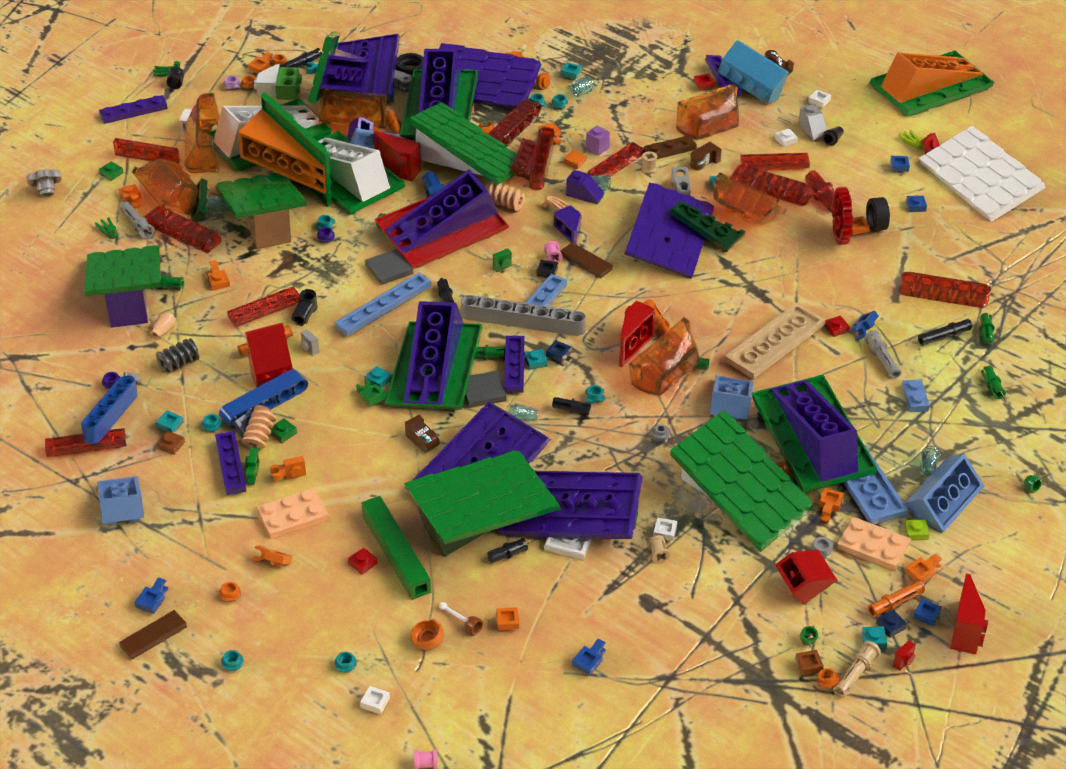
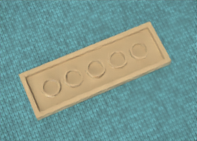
M795 303L725 355L724 361L750 378L755 379L825 325V319Z

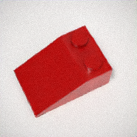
M375 130L373 132L374 148L379 150L383 165L399 178L413 181L421 172L420 143Z
M637 300L625 310L620 336V367H623L654 337L655 309Z
M283 323L245 332L250 373L256 387L293 369Z
M966 573L950 649L976 655L978 646L983 647L985 634L981 633H986L989 620H985L986 609L973 579L968 573Z

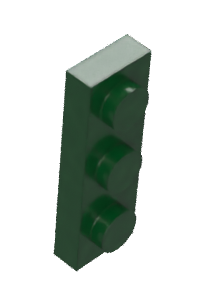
M203 178L200 179L193 189L191 222L197 224L200 219L203 220L207 214L206 205L208 199L206 197L209 189L207 188L208 181Z

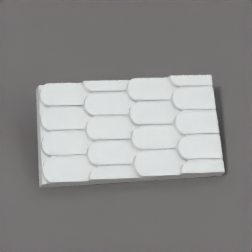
M973 126L919 158L920 164L990 222L1046 188L1044 182L1039 177L1027 170L1023 164L1004 152V149L989 140V137Z

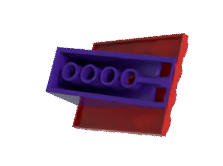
M470 170L464 172L434 195L374 219L413 269L509 228L505 220L499 215L487 189Z

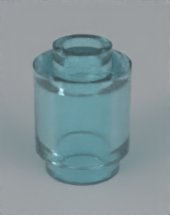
M585 76L573 81L570 90L572 94L579 97L591 92L595 88V82L592 77Z

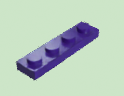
M706 55L705 61L725 95L728 97H741L742 90L740 86L718 73L722 56Z
M163 95L139 99L130 103H122L113 107H106L100 109L99 114L103 123L106 124L166 110L168 107Z
M506 335L505 393H524L525 336Z
M235 431L215 434L226 495L247 492Z

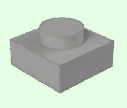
M307 329L302 331L300 342L302 348L313 356L319 353L318 338Z

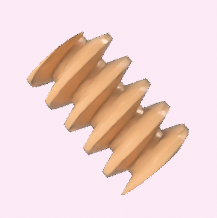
M493 182L488 189L493 203L496 205H502V207H508V209H514L515 211H520L523 207L526 195L525 193L521 195V189H517L515 192L514 187H511L509 190V186L505 185L503 187L502 183L496 187V184Z
M262 405L254 407V412H252L248 422L249 425H247L246 432H244L243 439L241 440L244 446L261 449L266 447L264 442L268 441L267 435L271 434L270 429L274 426L272 422L276 421V416L272 414L269 408Z

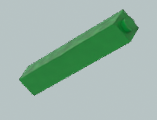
M381 496L361 502L363 518L411 599L413 600L431 593V579Z

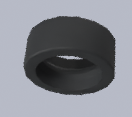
M416 53L402 54L397 58L395 70L412 76L414 69H423L424 57Z
M884 197L870 198L867 202L866 217L871 231L887 230L889 227L890 211L888 202Z

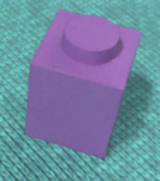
M597 125L586 133L587 150L599 156L609 149V131Z

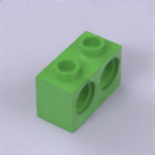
M279 67L276 81L277 99L294 100L297 98V93H300V84H302V74H299V68Z

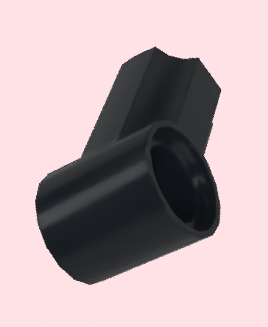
M305 289L300 293V301L291 316L292 321L296 325L303 326L307 324L311 314L317 310V296L314 290Z

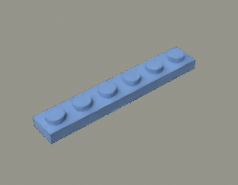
M417 273L336 321V328L348 337L431 287V281L421 273Z

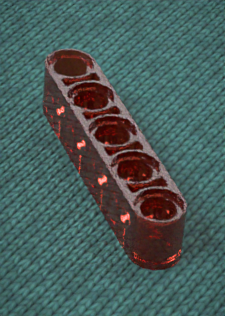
M524 99L488 135L502 142L507 147L539 116L541 104Z
M544 127L539 131L529 171V187L532 190H542L545 186L554 149V130L549 127Z
M743 164L738 165L730 176L731 183L737 187L800 206H805L814 194L813 187L807 183Z
M161 206L155 207L145 215L148 224H151L155 230L205 253L211 252L222 242L221 236L216 231Z
M904 272L901 275L899 292L910 297L984 308L988 305L991 288L983 283L915 272Z

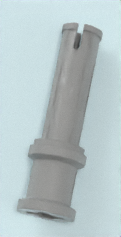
M123 202L120 209L131 220L133 228L139 232L143 239L152 237L155 232L154 227L148 224V220L145 217H141L130 203Z
M877 330L868 332L864 337V341L870 345L871 352L878 356L891 379L898 378L901 375V371L887 351V344L881 340L880 333Z

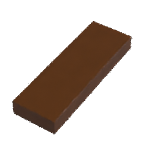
M573 242L560 250L564 258L599 278H602L613 269L612 264Z
M173 610L123 639L119 644L122 650L133 660L187 628V624Z

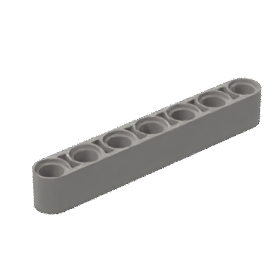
M466 295L461 298V315L467 320L580 336L585 333L586 315L580 311L474 295Z

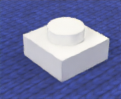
M816 90L809 97L808 103L823 108L831 100V95Z
M790 129L775 133V139L783 147L798 143V137Z
M657 518L653 536L660 535L665 540L674 541L678 521Z
M369 686L360 701V707L381 715L390 699V692Z

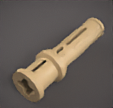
M865 641L862 645V650L854 655L852 665L833 688L837 696L841 698L846 697L860 675L870 669L872 666L871 662L880 655L881 650L874 642Z

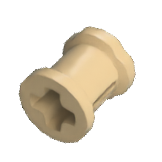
M645 152L642 155L644 165L642 166L643 173L653 174L657 171L655 162L658 156L656 153Z
M656 535L649 538L647 546L652 551L653 562L661 563L667 561L670 558V552L665 547L664 537Z

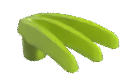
M909 130L911 136L906 131H904V135L899 134L900 138L908 145L916 149L923 148L921 140L924 137L918 138L912 130Z

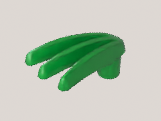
M175 61L174 66L168 67L154 66V76H168L169 69L172 67L180 68V62Z
M109 217L107 220L110 227L103 219L100 220L105 229L95 222L97 228L109 238L117 237L116 226L113 225Z

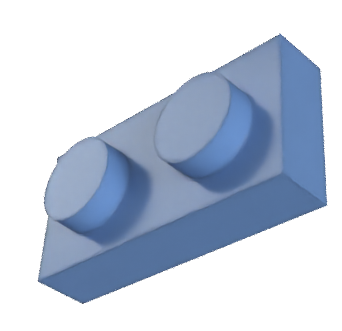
M922 379L903 380L902 388L909 412L929 411L930 405Z

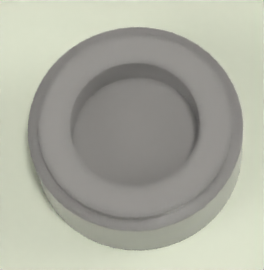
M818 537L812 542V550L818 549L823 557H827L832 553L833 543L828 538Z

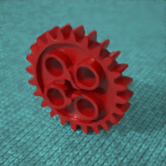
M838 187L834 191V201H832L831 206L833 233L838 245H846L850 241L853 228L852 200L848 188Z

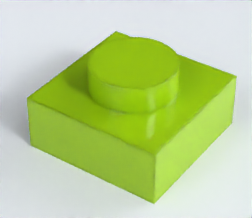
M926 519L905 520L906 535L908 538H911V541L929 539L930 534Z

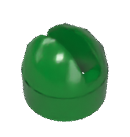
M1029 475L1025 478L1024 485L1034 493L1040 489L1042 479L1036 475Z
M812 626L804 627L800 633L802 643L812 645L816 642L818 631Z

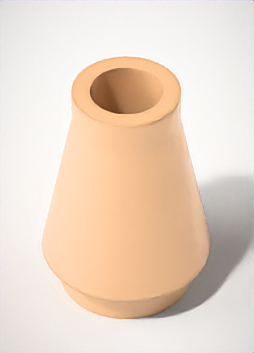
M168 312L159 314L150 332L152 337L160 339L163 334L175 325L174 322L176 320L174 316Z

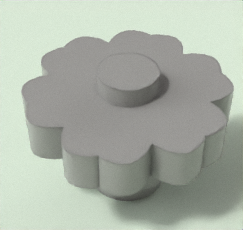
M56 169L39 170L26 176L28 186H37V191L42 197L53 195L55 190L54 184L62 181L61 171Z

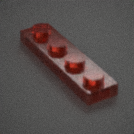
M115 138L113 141L116 156L146 161L154 160L176 166L180 163L178 148Z
M523 138L510 170L525 178L538 145L530 139L526 140Z
M631 142L587 171V174H590L600 184L640 158L645 153V148Z
M808 153L740 155L742 170L810 168Z
M292 286L229 310L227 315L234 326L238 327L299 303L300 294Z
M125 428L109 430L95 444L85 443L83 434L45 439L46 457L127 446Z

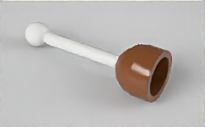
M445 602L439 604L440 610H446L464 621L465 629L472 635H477L481 631L483 621L478 617L470 616L465 618L447 607Z

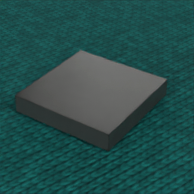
M398 249L365 260V265L381 285L413 274V268Z
M498 371L470 376L465 395L469 408L486 405L488 401L491 403L507 401Z

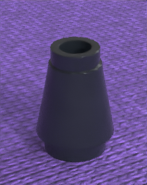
M840 126L826 130L823 133V142L827 145H835L844 134V130Z

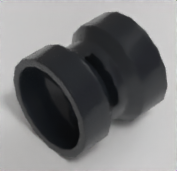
M172 67L169 69L166 80L168 87L179 89L182 86L185 74L181 68Z

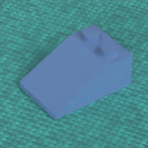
M716 375L709 413L716 416L722 410H725L736 421L748 420L754 381Z
M138 476L97 481L103 524L115 525L119 521L126 520L128 522H136L140 518H144Z

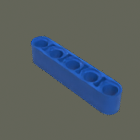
M289 370L225 404L220 409L219 416L231 428H235L232 423L249 411L252 414L255 406L262 405L271 410L303 393L308 387V381L296 370Z
M133 376L120 377L83 419L81 428L85 443H98L137 398V388Z

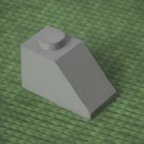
M815 104L800 107L798 124L813 142L823 140V133L827 130L823 113Z

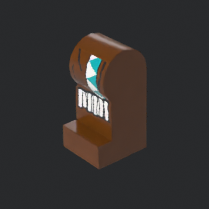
M775 50L765 52L764 56L789 72L788 75L793 72L794 63L791 60L784 61Z
M712 142L704 144L691 152L690 167L694 170H701L711 162L717 164L721 161L722 149Z
M420 415L405 422L406 437L423 452L426 453L440 445L437 434L424 423V418Z

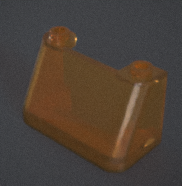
M214 93L200 95L186 121L184 164L189 173L219 172V162L216 159L212 136L206 134L212 132V127L215 124L218 125L220 118Z

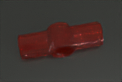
M815 170L809 171L805 175V181L812 189L813 198L816 201L820 200L826 209L831 212L832 201H834L833 195H835L832 183L825 182Z

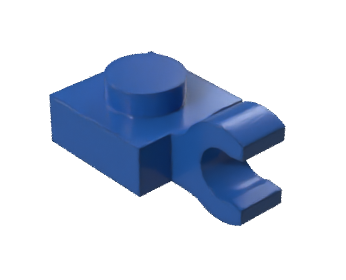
M876 311L861 315L854 323L851 332H858L857 340L863 339L866 335V330L875 325L874 322L879 317Z
M157 578L152 588L145 587L134 602L136 608L155 614L165 599L164 594L167 592L168 587L164 584L167 581Z
M598 638L590 649L584 646L572 660V666L590 676L603 661L602 655L606 651L603 647L606 642Z

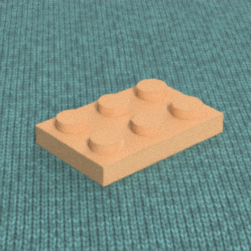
M315 488L257 506L259 516L271 539L329 520V514Z
M853 517L839 540L837 549L896 571L910 545L911 538Z

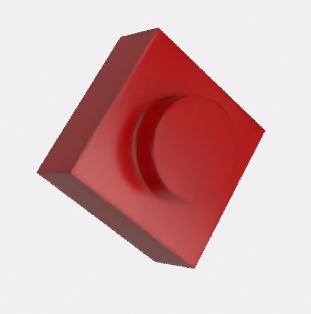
M709 73L694 76V83L699 90L715 87V81Z
M930 133L921 140L925 154L940 146L935 133Z
M841 315L825 320L824 327L833 337L850 331V326Z
M364 547L348 558V564L362 575L378 564L377 558Z
M908 640L895 652L893 667L899 671L906 665L909 666L915 659L916 645Z

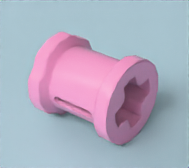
M556 241L547 242L544 245L547 261L561 262L563 256L559 251V244Z
M433 749L431 752H418V750H414V769H438L437 749Z

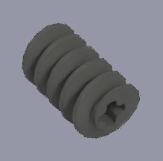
M191 338L189 340L184 339L182 343L178 342L176 346L172 345L169 349L165 348L162 352L156 353L161 369L163 371L168 369L170 372H173V365L176 369L180 368L179 362L186 366V359L192 363V356L197 360L200 358L198 348Z

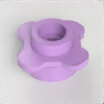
M234 75L227 76L224 80V88L230 90L239 88L240 84L238 82L240 80Z

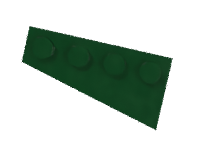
M679 201L669 213L725 252H728L746 233L742 229L737 231L731 228L732 225L727 222L723 224L716 221V217L712 215H703L701 210L682 201Z

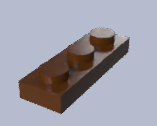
M688 135L644 146V152H654L658 156L657 159L694 151L697 148V144Z

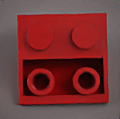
M818 549L791 552L775 564L791 593L803 605L838 581Z

